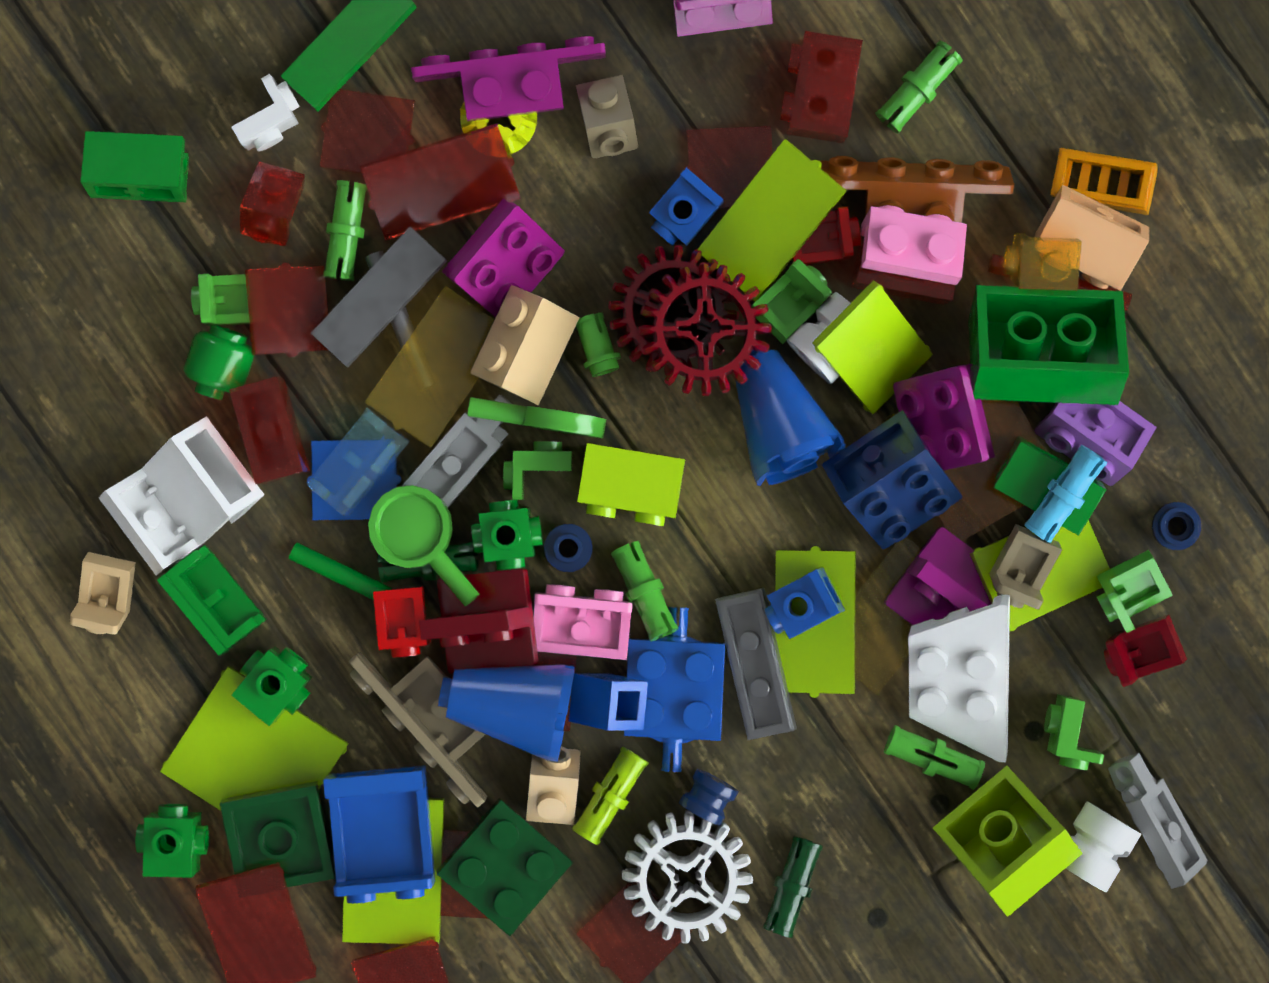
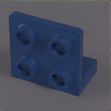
M903 410L821 464L843 504L882 549H886L892 544L903 540L910 532L933 517L943 514L950 506L962 499L959 489L931 455L911 420Z

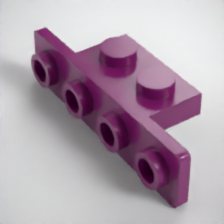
M585 36L565 40L566 48L546 50V43L517 46L518 54L498 56V49H483L469 52L470 60L450 62L449 55L429 56L422 58V66L412 67L411 72L415 82L461 77L468 122L562 110L564 106L558 64L606 58L605 44H594V37Z

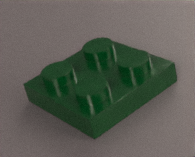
M318 781L223 798L221 800L220 808L239 896L335 879V864Z
M498 798L437 869L436 873L507 935L511 936L572 865L573 861L504 801Z

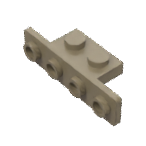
M361 652L354 655L348 662L354 668L350 672V676L367 695L375 691L386 704L382 709L386 718L399 731L407 728L419 741L414 746L417 753L430 767L434 768L439 764L451 778L446 782L447 786L463 804L471 800L477 808L486 801L487 794L459 764L457 759L485 734L446 718L447 708L438 706L443 677H448L427 656L396 685L391 687Z

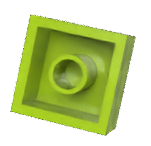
M587 443L577 502L587 504L586 514L615 518L616 509L636 512L635 522L664 526L665 517L676 518L685 459Z
M1005 766L933 827L950 851L1007 917L1083 854L1066 829L1008 766Z

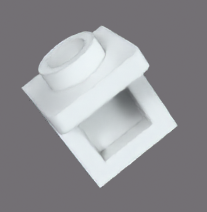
M270 74L264 76L261 80L274 104L232 126L240 144L248 151L256 147L257 151H263L276 145L283 139L282 132L298 124L292 111L300 106L286 81L278 85Z

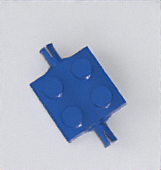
M668 607L677 624L678 607ZM680 607L679 629L674 633L652 642L649 639L630 638L628 641L627 677L648 681L644 730H624V736L650 737L663 742L661 771L669 772L671 768V753H673V772H682V743L693 740L721 741L726 644L701 642L687 636L689 610L687 607Z

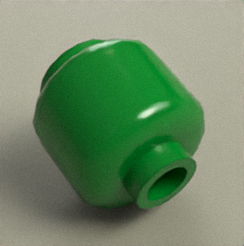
M210 325L209 331H200L195 334L184 365L185 375L197 383L195 392L222 400L225 392L238 393L243 390L255 356L253 348L246 344L248 336L217 325Z

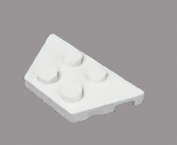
M1003 594L994 597L993 604L969 612L968 608L965 607L950 612L943 619H930L913 625L908 636L909 718L998 762H1006L1008 753L1010 595Z

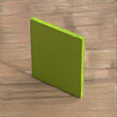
M228 666L226 670L222 671L218 683L168 760L164 761L160 772L221 811L220 802L223 798L318 781L320 789L323 779L330 774L341 755L346 753L349 743L298 710L293 715L285 710L275 723L268 726L231 696L246 677Z

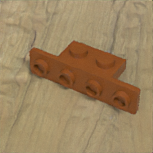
M835 156L830 158L829 161H820L822 164L821 169L847 190H866L864 218L871 206L890 205L903 209L905 213L922 216L939 214L949 217L954 222L962 223L965 193L1013 194L1014 181L1010 168L990 160L978 161L974 165H956L945 159H931L926 164L906 163L902 159L893 157L881 158L877 162H858L852 157Z

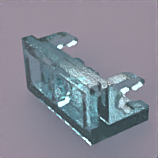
M367 407L362 416L314 475L306 482L308 483L307 486L341 515L349 516L410 441Z

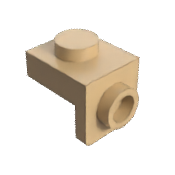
M88 552L82 561L79 598L77 605L70 615V625L85 628L94 634H117L130 612L136 562Z
M561 746L558 762L547 761L532 754L526 821L574 825L581 755L579 750L566 749Z

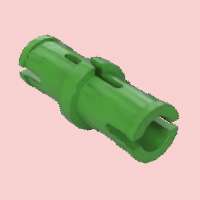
M939 40L936 47L914 72L907 71L901 78L903 82L901 87L881 109L875 112L878 119L883 123L897 109L899 110L887 125L890 130L899 134L902 127L924 102L929 104L936 97V88L957 65L961 64L963 60L956 51L950 54L941 65L939 64L940 60L952 48L950 45Z
M337 180L332 223H327L326 233L330 234V241L323 277L336 279L339 260H343L341 280L354 281L355 276L353 275L358 239L364 238L365 229L361 228L360 225L368 185L354 182L352 201L348 202L350 181Z
M634 541L631 543V547L628 543L614 550L611 556L615 560L628 589V593L625 596L628 602L634 603L649 635V640L651 642L659 639L658 637L661 639L677 631L679 628L661 593L664 586L660 579H655L641 549L640 542Z
M894 725L884 748V754L895 756L923 768L922 773L933 777L936 773L964 784L973 790L977 787L985 768V761L977 760L946 747L947 743L942 739L935 738L934 741L903 730L897 725ZM915 749H920L922 751H925L929 754H932L936 757L947 760L954 764L953 766H950L934 758L918 753L915 751Z

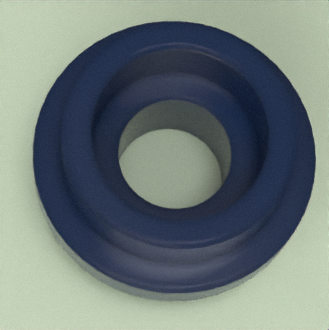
M1181 502L1163 505L1157 510L1152 520V533L1156 541L1161 546L1170 550H1183L1192 546L1197 541L1201 532V520L1198 513L1191 506ZM1173 517H1178L1183 523V529L1178 535H1172L1168 530V522Z
M563 524L554 528L548 534L544 545V552L548 562L554 568L563 572H574L583 568L590 560L593 549L588 533L583 528L574 524ZM572 539L577 543L578 551L576 555L568 558L560 553L559 545L562 540Z

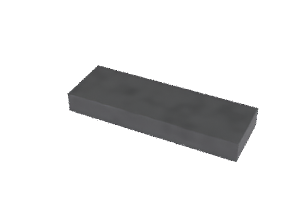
M409 227L311 334L346 367H349L439 271L447 260L412 227Z
M765 588L715 599L747 739L751 740L796 730V722L775 631L764 610L768 607Z

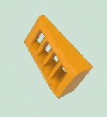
M1060 148L1050 194L1052 197H1056L1062 184L1068 187L1073 162L1081 163L1082 167L1077 189H1071L1112 209L1149 215L1158 171L1156 163ZM1093 166L1101 167L1096 192L1088 191ZM1112 170L1121 172L1116 195L1107 194ZM1131 174L1140 175L1136 199L1127 197Z

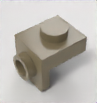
M623 75L576 85L591 157L616 156L623 152L637 149L638 141L635 123Z
M1015 524L989 573L997 596L1002 594L1010 595L1011 606L1023 608L1025 604L1039 610L1044 601L1040 590L1062 551L1060 543L1055 540L1048 543L1029 529Z

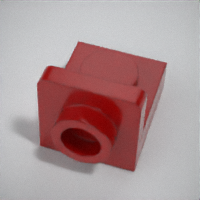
M424 587L373 591L378 650L391 649L392 657L420 655V646H427L431 643V639L421 640L419 621L426 620Z

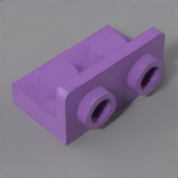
M1120 401L1118 405L1055 403L1050 413L1039 422L1034 432L1043 438L1050 448L1064 453L1071 459L1081 444L1101 456L1108 463L1095 479L1113 486L1133 469L1157 427Z

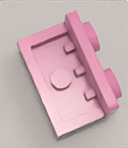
M871 206L860 228V235L864 236L861 268L957 285L963 273L967 224L954 222L949 217L939 214L922 216L905 213L903 209L896 206Z
M546 584V592H536L534 598L533 619L537 651L627 660L632 602L623 601V591L595 589L593 598L574 596L575 587Z

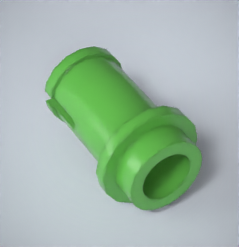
M603 313L590 314L579 318L575 327H577L587 358L584 368L590 369L592 377L602 376L618 370L620 367L617 360L621 356L619 352L614 353Z

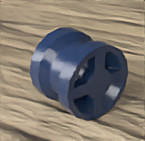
M697 768L692 776L694 785L690 792L682 795L679 804L704 820L721 826L725 819L724 808L728 802L735 800L739 791L716 776Z

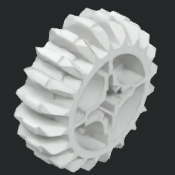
M687 810L684 814L685 825L676 826L673 813L666 814V824L669 829L663 832L654 820L649 822L648 828L654 838L650 841L641 834H637L634 837V842L643 852L639 853L628 850L625 854V860L638 867L622 871L623 880L637 882L636 885L624 890L625 899H642L634 905L632 914L635 917H639L648 911L651 913L645 922V928L648 931L655 929L660 921L665 923L662 929V938L665 940H669L672 937L674 927L680 928L682 943H689L690 929L698 928L700 939L702 941L708 940L709 933L706 925L711 923L714 924L718 932H725L727 928L721 916L725 913L734 920H738L741 916L737 907L731 904L732 901L748 903L750 899L749 894L737 888V885L753 883L752 874L737 871V869L746 867L751 863L748 854L733 856V853L743 845L740 837H734L725 843L723 840L730 830L726 823L718 826L713 833L710 831L712 823L703 818L700 827L693 826L694 815ZM682 839H694L704 842L701 847H697L693 853L687 856H677L671 851L667 852L663 849L667 844ZM716 851L722 856L727 866V880L722 894L705 877V871L711 863L710 859ZM652 859L661 866V869L670 878L664 890V895L659 901L651 894L646 880L647 871ZM697 865L698 871L695 872L696 880L700 882V886L687 881L677 889L676 883L679 882V876L675 874L674 867L677 870L681 869L688 872ZM690 897L697 898L705 904L707 902L711 904L708 908L696 913L684 914L671 911L673 907H677L684 899Z

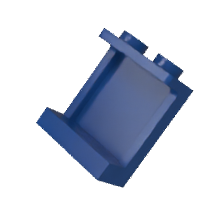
M426 766L328 774L323 779L325 799H329L336 874V884L333 886L334 897L346 896L347 903L355 904L375 901L376 893L395 892L396 899H412L425 896L424 889L432 888L436 881Z

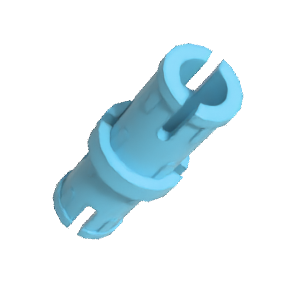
M1081 444L1071 462L1058 479H1052L1047 485L1049 492L1037 510L1034 511L1029 520L1024 524L1025 527L1041 539L1051 543L1075 508H1081L1085 502L1082 497L1108 462Z

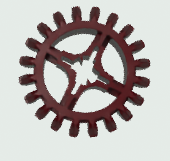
M675 245L673 260H666L663 247H656L655 258L657 263L651 265L648 258L641 253L637 256L638 264L642 268L639 274L629 266H625L622 270L623 275L631 281L630 286L628 287L617 282L613 284L612 290L619 295L625 296L624 302H609L608 309L610 311L623 312V318L612 320L610 328L611 330H619L626 327L628 333L617 340V345L619 348H623L632 341L637 347L629 356V360L633 363L641 357V347L649 343L643 336L638 334L633 318V303L649 306L657 309L659 306L652 303L655 301L649 297V293L640 288L648 280L659 274L679 272L680 267L687 265L690 269L692 279L699 278V266L697 264L702 254L700 250L695 249L691 255L690 262L681 260L683 254V247L681 245ZM715 259L707 263L709 278H712L710 275L718 266V262ZM726 274L723 281L729 283L731 278ZM679 277L677 285L683 282L681 277ZM711 290V299L715 313L722 319L738 320V311L724 310V304L732 303L733 301L725 295ZM686 293L681 298V301L684 303L681 309H687V316L692 317L696 309L689 302V293ZM702 314L698 325L690 328L708 333L700 341L703 342V353L706 355L704 351L707 349L706 345L709 342L710 336L713 333H718L720 330L730 329L718 328L715 322L710 325L712 319ZM677 317L674 323H676V321L688 320L689 318L686 317L684 319L681 317ZM665 338L666 344H668L670 338ZM717 342L714 345L713 352L721 356L725 349ZM694 346L683 350H670L677 360L692 368L690 359L697 358ZM658 351L649 354L650 358L646 363V371L652 372L650 365L660 358ZM665 364L664 375L666 376L671 369Z
M701 262L698 268L699 278L694 279L691 277L688 266H681L679 272L683 282L679 285L676 284L670 275L666 274L662 278V282L669 292L664 295L654 288L649 292V297L659 304L658 308L654 309L649 306H643L640 314L645 318L654 319L653 325L638 327L639 335L654 337V342L641 347L642 354L649 355L658 351L660 358L650 365V369L652 372H657L666 364L671 369L664 380V383L668 386L674 383L677 375L685 377L686 379L682 385V392L685 394L690 393L694 380L701 381L702 396L710 395V381L717 380L722 393L729 392L730 384L726 376L730 374L734 376L738 383L744 384L748 379L740 368L741 365L744 363L750 369L758 370L761 363L750 355L751 351L755 350L766 353L769 349V344L756 340V334L770 333L772 326L769 323L756 324L755 317L762 316L768 312L767 304H760L752 308L749 301L759 294V289L754 286L743 295L738 290L745 280V275L742 273L735 276L732 284L723 281L728 269L725 265L719 266L716 278H709L708 264ZM711 290L719 292L732 300L740 310L744 321L727 320L719 317L713 309ZM696 291L695 314L688 320L664 323L665 315L670 306L684 294ZM703 304L706 306V317L712 319L710 325L715 322L718 328L730 329L720 330L718 333H713L710 336L709 342L706 345L707 355L703 353V342L697 340L699 335L694 337L691 331L679 330L690 329V327L698 325L703 314ZM745 336L743 346L737 357L727 365L713 369L714 345L721 339ZM665 338L684 339L691 342L696 348L698 369L688 367L677 360L670 352Z

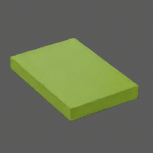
M428 798L436 879L433 887L424 889L425 896L412 899H396L395 892L376 893L375 901L352 904L347 903V897L344 896L342 942L439 945L442 878L437 875L436 871L443 862L444 798Z

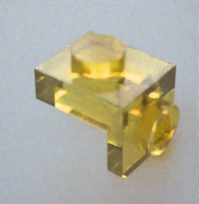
M1015 232L1013 245H1007L1005 249V274H1011V281L1019 289L1077 291L1082 242L1079 239L1029 237L1025 233Z

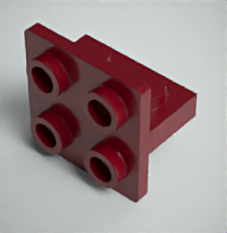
M519 568L464 575L480 594L467 606L460 602L441 578L437 580L441 617L420 620L421 640L440 638L441 647H445L449 673L454 674L455 669L532 666L538 663L527 569Z

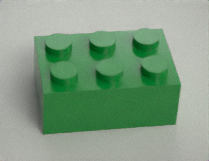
M976 285L968 318L970 375L974 399L1102 405L1119 404L1129 375L1123 291Z

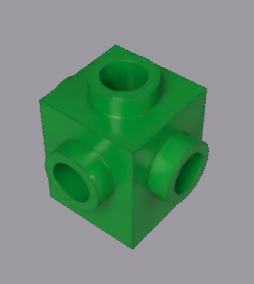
M518 500L490 502V512L480 513V523L471 525L474 552H483L484 562L496 561L497 570L526 567L525 557L535 556L534 546L543 545L540 517H531L530 507L519 509ZM505 525L510 526L515 531V539L508 545L500 543L497 539L498 529Z
M273 647L265 654L257 650L240 670V673L246 678L231 696L270 726L279 719L285 710L293 715L311 694L305 688L312 679V676L305 671L308 663L288 647H285L282 652L278 648ZM272 675L279 679L280 689L272 686Z
M168 803L158 805V811H153L144 817V824H138L135 841L136 852L143 853V877L192 878L200 871L201 855L207 854L209 845L208 825H201L202 812H188L187 804ZM169 835L175 839L176 844L171 841Z

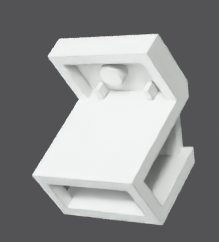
M206 416L171 437L142 469L105 490L99 499L157 576L201 547L228 520L232 524L243 516L264 496V493Z

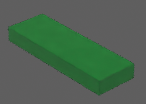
M352 0L281 75V78L319 112L417 8L412 0Z

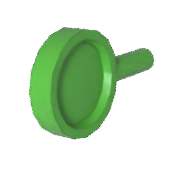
M470 397L467 415L469 417L594 438H604L607 420L584 414L522 406Z
M414 485L396 487L382 495L372 508L368 522L370 541L376 552L390 564L404 568L424 567L429 564L464 606L475 600L480 594L444 552L449 546L453 532L451 513L445 502L431 490Z

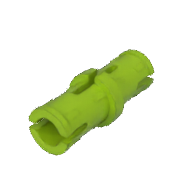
M623 746L601 783L596 781L592 788L595 794L576 825L572 827L573 831L596 845H599L601 842L600 839L618 810H625L629 803L626 797L645 766L647 767L649 764L648 761Z

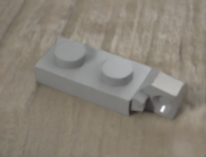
M499 395L495 399V401L512 404L508 399H506L502 395ZM464 413L402 486L414 485L431 490L445 502L448 508L503 445L501 442L508 435L500 427L504 422L469 417L467 413Z
M1139 753L1118 759L1108 768L1115 788L1121 792L1122 799L1126 802L1134 824L1143 835L1158 868L1163 872L1171 889L1184 886L1207 864L1206 856L1164 779L1156 780L1151 775Z

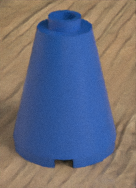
M752 350L750 355L758 359L761 366L758 370H753L743 363L740 368L746 374L748 380L744 384H740L735 380L752 476L758 486H761L765 479L769 485H775L818 468L816 461L819 459V456L827 452L829 458L845 449L846 444L841 434L777 350H768L766 353Z
M559 664L455 669L453 679L443 677L438 706L447 708L446 718L547 761L558 762L575 667Z

